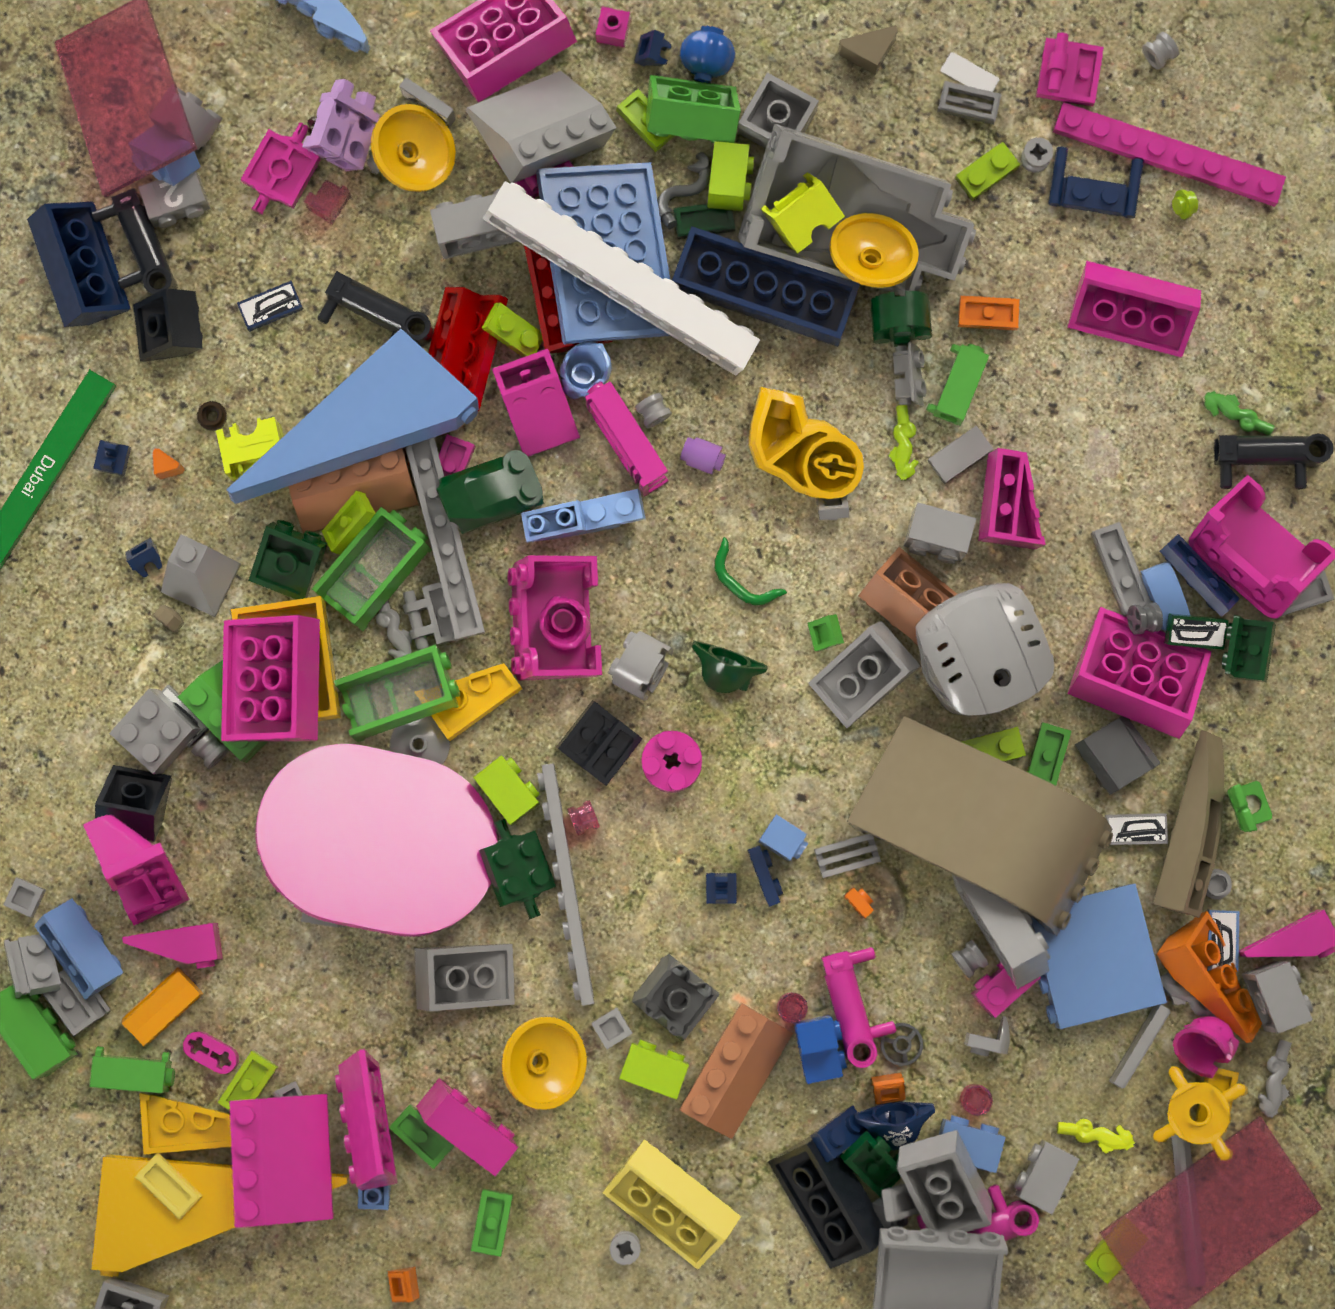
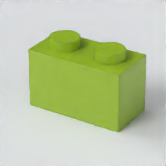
M714 141L708 208L743 211L744 200H750L751 183L746 182L747 174H753L754 157L749 156L750 145Z
M501 755L473 778L507 822L513 826L540 805L536 798L541 794L530 781L525 784L518 774L522 770L512 757L506 760Z
M641 1039L638 1044L632 1042L619 1079L677 1100L689 1067V1063L684 1061L685 1055L668 1050L667 1055L655 1051L657 1045Z

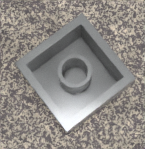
M767 72L738 122V134L766 149L774 123L805 133L817 113L819 100Z
M917 503L912 512L903 546L908 547L909 552L916 555L926 556L927 553L938 555V560L945 563L955 564V561L961 562L968 552L976 518Z
M149 688L109 734L152 774H161L181 754L201 728L169 700L160 689Z
M1274 961L1242 973L1264 1031L1279 1034L1313 1021L1310 1014L1313 1012L1312 1004L1308 996L1302 994L1299 983L1302 982L1300 974L1294 965L1291 966L1290 962Z

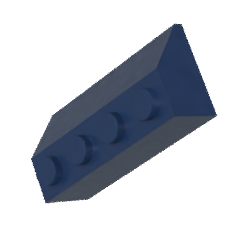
M94 201L45 203L27 218L64 327L91 325L128 312L131 309L125 290L121 289L117 280L120 276L101 222L95 223L91 216V213L97 210Z

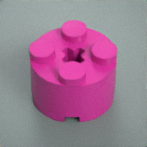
M664 731L655 735L643 750L642 768L644 775L653 787L663 792L676 793L691 787L698 779L702 768V755L699 746L690 736L679 731ZM673 754L677 755V762L680 766L678 768L673 766L671 769H667V762L664 758L666 756L671 758Z

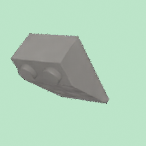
M880 621L866 629L808 684L841 723L848 728L899 686L920 665L888 627Z
M512 944L414 948L416 1006L418 1010L442 1011L515 1005Z

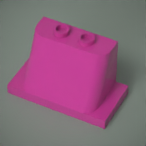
M112 815L101 816L83 824L102 867L101 870L112 891H118L124 909L134 926L190 900L160 842L153 845Z

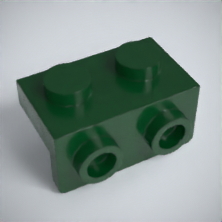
M1234 615L1233 623L1230 622L1227 627V640H1230L1228 652H1224L1222 657V669L1225 670L1227 676L1232 679L1267 683L1276 623L1244 619L1239 615Z
M867 1131L840 1156L880 1198L882 1197V1190L891 1188L901 1178L897 1169L899 1155L896 1154L892 1157L889 1154L892 1148L880 1136L874 1139Z

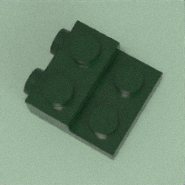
M277 520V523L272 522L265 527L248 581L296 600L307 598L315 573L319 571L327 543L321 541L322 536L316 532L305 531L303 534L293 530L294 525L285 520Z

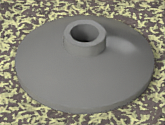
M429 716L396 727L390 739L391 752L427 759L441 765L447 759L450 750V741L443 734L434 719ZM416 739L424 741V747L420 750H416L413 746Z

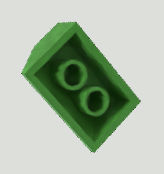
M650 75L646 111L647 132H652L660 137L668 135L681 136L683 139L690 141L706 139L712 143L714 141L735 142L741 112L736 87Z
M223 660L199 675L178 696L220 741ZM269 741L221 742L240 761L247 763Z
M13 985L0 992V1035L32 1080L47 1077L77 1055V1052L74 1050L76 1044L67 1032L62 1033L56 1024L58 1022L57 1016L49 1007L44 1008L39 1001L40 994L31 996L25 994L21 995L20 998H16Z

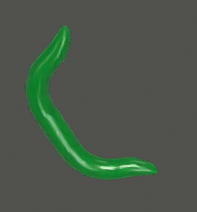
M723 537L714 560L718 579L726 588L745 603L754 606L765 605L787 593L784 589H772L761 595L752 594L747 591L726 570L725 561L729 552V542L726 537Z

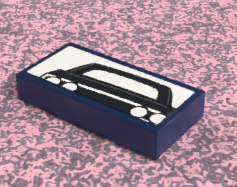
M292 281L237 303L249 332L304 310Z

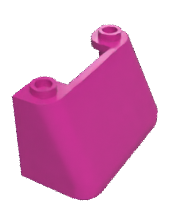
M1247 475L1207 512L1190 535L1188 542L1192 549L1212 570L1260 612L1269 618L1275 619L1279 618L1335 560V549L1327 542L1319 539H1313L1306 546L1261 508L1266 499L1265 492L1260 484Z

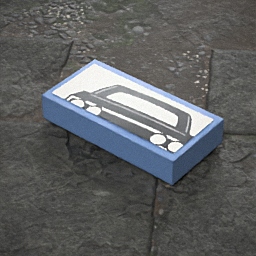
M1207 910L1217 924L1226 944L1223 947L1219 937L1209 930L1208 940H1212L1217 944L1221 953V959L1219 963L1208 966V971L1225 964L1231 966V963H1234L1238 971L1239 911Z

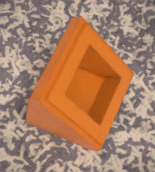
M159 448L153 450L155 476L161 480L183 474L185 470L179 462Z
M901 1072L871 1077L875 1104L905 1100V1084Z
M415 1267L388 1271L392 1302L409 1303L420 1298Z

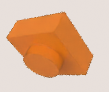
M853 887L843 895L862 918H866L874 911L870 906L874 901L862 888L857 891Z

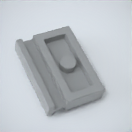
M40 934L20 937L18 940L11 942L4 940V949L16 998H20L21 995L25 994L31 996L61 990V982L54 954Z
M63 969L58 973L61 990L42 994L74 1038L105 1014L111 1012V1010L99 993L85 1000Z

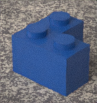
M830 1015L793 1022L806 1083L810 1084L843 1077L842 1069H846L847 1064L844 1051L837 1050L839 1048L837 1041L842 1040L839 1021H833Z

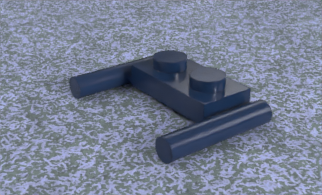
M1057 147L1048 205L1124 216L1129 219L1135 218L1144 162L1142 159H1132L1128 187H1126L1125 184L1069 175L1064 177L1068 148Z

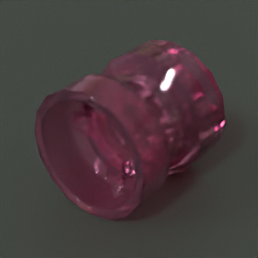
M796 992L784 993L777 1002V1012L788 1023L800 1022L808 1012L807 1001Z

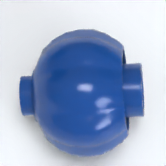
M701 26L700 31L690 33L681 44V62L688 71L695 75V81L711 83L713 78L725 75L734 64L735 48L731 40L723 35L724 31L720 28Z

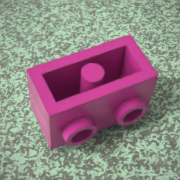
M999 962L997 964L999 969L991 976L987 973L974 984L976 989L971 994L991 1017L996 1018L1041 977L1017 989L1002 963Z

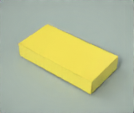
M159 1153L135 1176L178 1219H181L203 1196Z

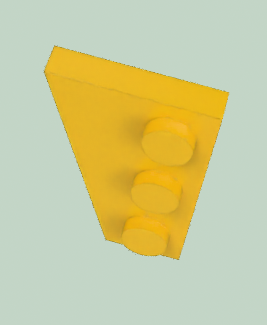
M504 663L456 680L460 691V696L456 697L459 707L447 709L433 714L431 717L446 738L451 741L521 691L522 687ZM439 686L414 692L422 704L442 697Z
M144 1092L139 1093L143 1155L231 1147L230 1113Z

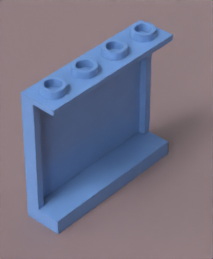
M1136 883L1083 896L1078 903H1074L1069 912L1071 913L1069 924L1064 930H1060L1057 936L1047 932L1036 919L1030 916L1033 922L1031 926L1035 934L1040 932L1048 945L1046 950L1051 958L1047 960L1049 972L1040 976L1041 978L1038 981L1042 994L1047 993L1050 1005L1046 1006L1048 1020L1050 1024L1055 1023L1056 1028L1063 1029L1167 1003Z

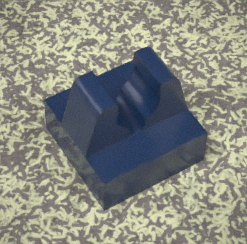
M657 30L642 34L634 63L643 67L667 64L668 60L660 56L661 50L667 51L671 49V44L664 39L665 34Z
M100 440L93 469L125 476L131 447Z
M151 537L125 552L127 562L132 570H135L144 578L148 576L145 568L146 563H154L158 570L162 568L158 548Z
M706 873V904H737L736 873Z

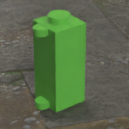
M952 344L950 351L957 354L938 404L936 406L929 403L926 408L927 411L934 413L933 416L959 426L964 421L990 356L984 353L985 350L974 344H968V346Z
M97 1046L95 1056L92 1059L89 1087L153 1093L168 1092L169 1086L173 1087L175 1081V1068H171L170 1052H163L162 1060L104 1055V1047Z

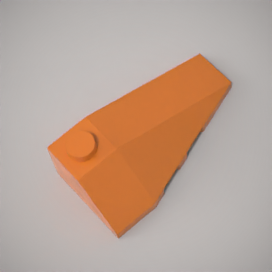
M1208 911L1202 912L1200 918L1195 917L1170 935L1156 955L1176 982L1217 1018L1227 1023L1232 1031L1242 1040L1250 1043L1262 1026V1022L1248 990L1241 988L1236 975L1238 971L1234 963H1231V966L1225 964L1208 971V966L1219 963L1221 959V953L1217 944L1212 940H1208L1209 930L1219 937L1223 947L1226 944Z

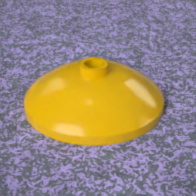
M414 104L398 105L385 112L373 128L371 151L374 161L383 176L395 186L407 191L424 192L439 186L450 175L456 158L454 139L448 126L433 111ZM403 150L409 153L410 158L404 156Z
M874 213L856 214L841 221L834 229L829 245L831 258L841 273L856 283L876 288L895 286L908 279L915 270L919 256L917 243L906 227L890 217Z
M537 1017L523 1023L510 1036L503 1052L502 1073L509 1092L517 1101L534 1109H552L566 1103L578 1091L585 1076L587 1056L584 1043L578 1032L570 1024L558 1018ZM537 1056L538 1062L533 1066V1058Z

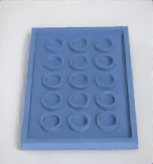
M651 162L538 169L536 177L539 196L541 200H544L552 207L551 210L561 216L567 215L577 222V226L585 231L597 233L602 237L604 243L612 248L618 247L628 254V258L636 263L648 265L653 269V273L660 278L670 279ZM550 261L563 344L670 336Z

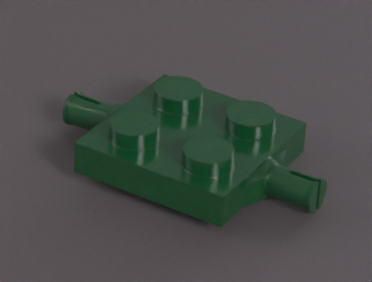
M506 819L494 822L493 824L500 840L494 845L479 850L499 906L503 907L511 903H524L529 920L538 917L541 914L535 898L542 892L555 888L556 884L537 833L532 831L523 835H511Z

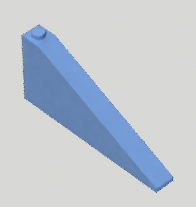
M400 329L226 490L231 501L237 504L457 430L464 423L469 424L477 416L479 410L477 397L407 333Z

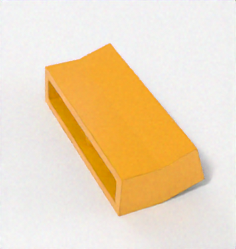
M177 967L122 1018V1025L134 1035L142 1046H147L200 998L203 992Z

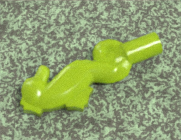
M908 405L896 406L898 423L893 428L894 439L899 446L898 448L895 446L888 456L895 463L896 475L901 481H906L915 474V468L919 463L917 460H913L909 464L912 455V444L909 439L916 435V426L909 421Z

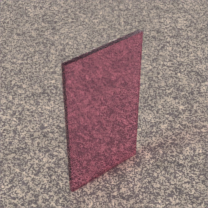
M132 0L54 42L101 193L104 197L197 150L148 0Z
M1261 1116L1252 1120L1224 1141L1227 1148L1233 1152L1230 1160L1223 1161L1219 1159L1214 1149L1099 1232L1149 1309H1188L1322 1209Z

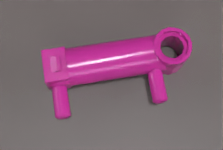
M872 947L852 953L842 951L821 957L836 1020L837 1022L839 1021L845 1055L849 1062L859 1068H866L876 1060L877 1048L873 1039L896 1032L893 1021L870 1027L853 965L875 959L876 956ZM859 1043H864L869 1048V1055L864 1060H857L853 1056V1049Z
M992 1185L987 1189L996 1211L992 1213L991 1225L971 1230L967 1233L983 1234L984 1232H994L998 1235H1004L1005 1241H1008L1018 1236H1028L1034 1233L1038 1228L1039 1217L1035 1209L1025 1201H1013L1007 1206L999 1185ZM1020 1211H1027L1029 1214V1219L1024 1225H1016L1014 1222L1015 1215ZM918 1215L916 1219L920 1229L927 1228L921 1215Z

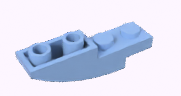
M276 0L282 4L289 2L297 6L296 9L302 14L312 17L317 32L328 39L335 37L343 41V45L354 52L359 50L366 53L369 52L370 46L360 25L339 0Z
M639 489L585 501H571L521 513L526 542L593 533L646 519Z

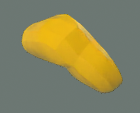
M760 387L750 424L748 442L756 467L779 477L794 491L809 497L833 499L844 497L853 492L861 481L864 470L863 455L857 444L828 422L808 419L802 396Z

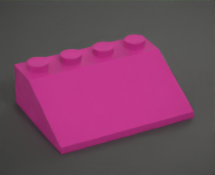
M478 0L430 30L441 50L478 103L577 42L566 15L553 0Z
M1100 607L1075 668L1067 694L1180 739L1192 722L1212 651L1199 647L1168 645L1164 643L1165 632L1162 631L1150 632L1146 630L1143 634L1135 635L1128 626L1127 617Z
M291 615L224 620L221 741L318 740L320 619Z
M365 1049L358 1050L338 1065L339 1074L335 1075V1083L338 1093L343 1094L344 1104L340 1105V1115L342 1123H347L349 1135H344V1142L347 1154L352 1153L353 1165L349 1166L350 1180L352 1184H356L358 1189L364 1191L398 1184L379 1062Z
M328 1094L230 1101L235 1228L334 1219Z

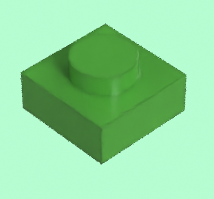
M837 614L828 615L807 623L815 652L844 643Z

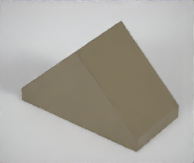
M897 26L840 40L838 47L839 56L876 75L896 40Z

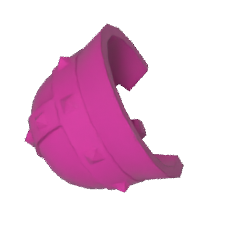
M1211 1016L1193 1019L1190 1024L1184 1025V1029L1179 1031L1173 1040L1174 1052L1180 1062L1193 1073L1207 1078H1213L1218 1070L1213 1065L1214 1062L1228 1064L1234 1057L1239 1045V1041L1234 1037L1231 1027L1223 1020Z

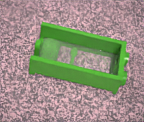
M380 507L373 518L312 588L314 592L361 631L368 627L367 624L424 556L432 551L425 543L428 539L425 534L416 527L412 530L408 529L404 525L407 520L395 510L388 513L382 507Z
M435 644L334 680L335 686L342 692L345 704H342L344 714L350 719L352 729L349 730L350 736L356 742H361L365 738L453 707H459L456 697L460 696V691L455 679H450L448 670L452 669V665L447 652L442 653Z

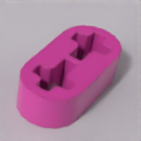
M197 1031L187 1035L184 1039L183 1050L185 1054L207 1068L220 1074H226L238 1066L239 1055L237 1051L205 1032ZM201 1037L203 1039L202 1045L210 1049L209 1052L199 1050L194 1053V1046L191 1044V1040H198ZM228 1052V1059L232 1061L231 1065H224L221 1068L219 1066L220 1060L212 1056L213 1053L223 1055Z

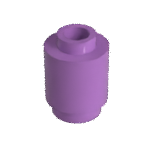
M688 437L680 460L686 461V465L713 475L715 470L720 471L722 469L726 454L722 453L723 447L698 437L695 439Z

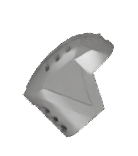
M1010 583L983 585L959 593L935 606L916 624V640L920 651L922 673L941 705L952 714L967 716L987 715L1005 710L1029 699L1039 692L1054 673V657L1050 651L1042 626L1035 614L1034 607L1023 591ZM1015 611H1023V615L1014 616ZM944 642L947 643L946 648L938 651L937 647ZM951 657L954 658L953 663L945 668L942 667L943 662ZM955 674H961V677L953 683L948 681ZM994 675H997L999 680L994 682Z

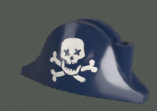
M894 1102L878 1105L854 1113L856 1122L866 1127L867 1132L874 1139L880 1136L892 1150H899L900 1146L916 1141L925 1121L935 1113V1106L933 1103Z

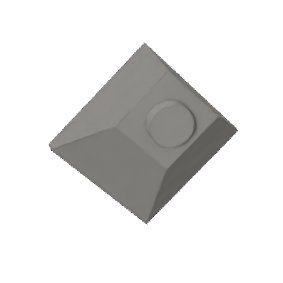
M181 534L167 562L161 593L216 617L241 564Z

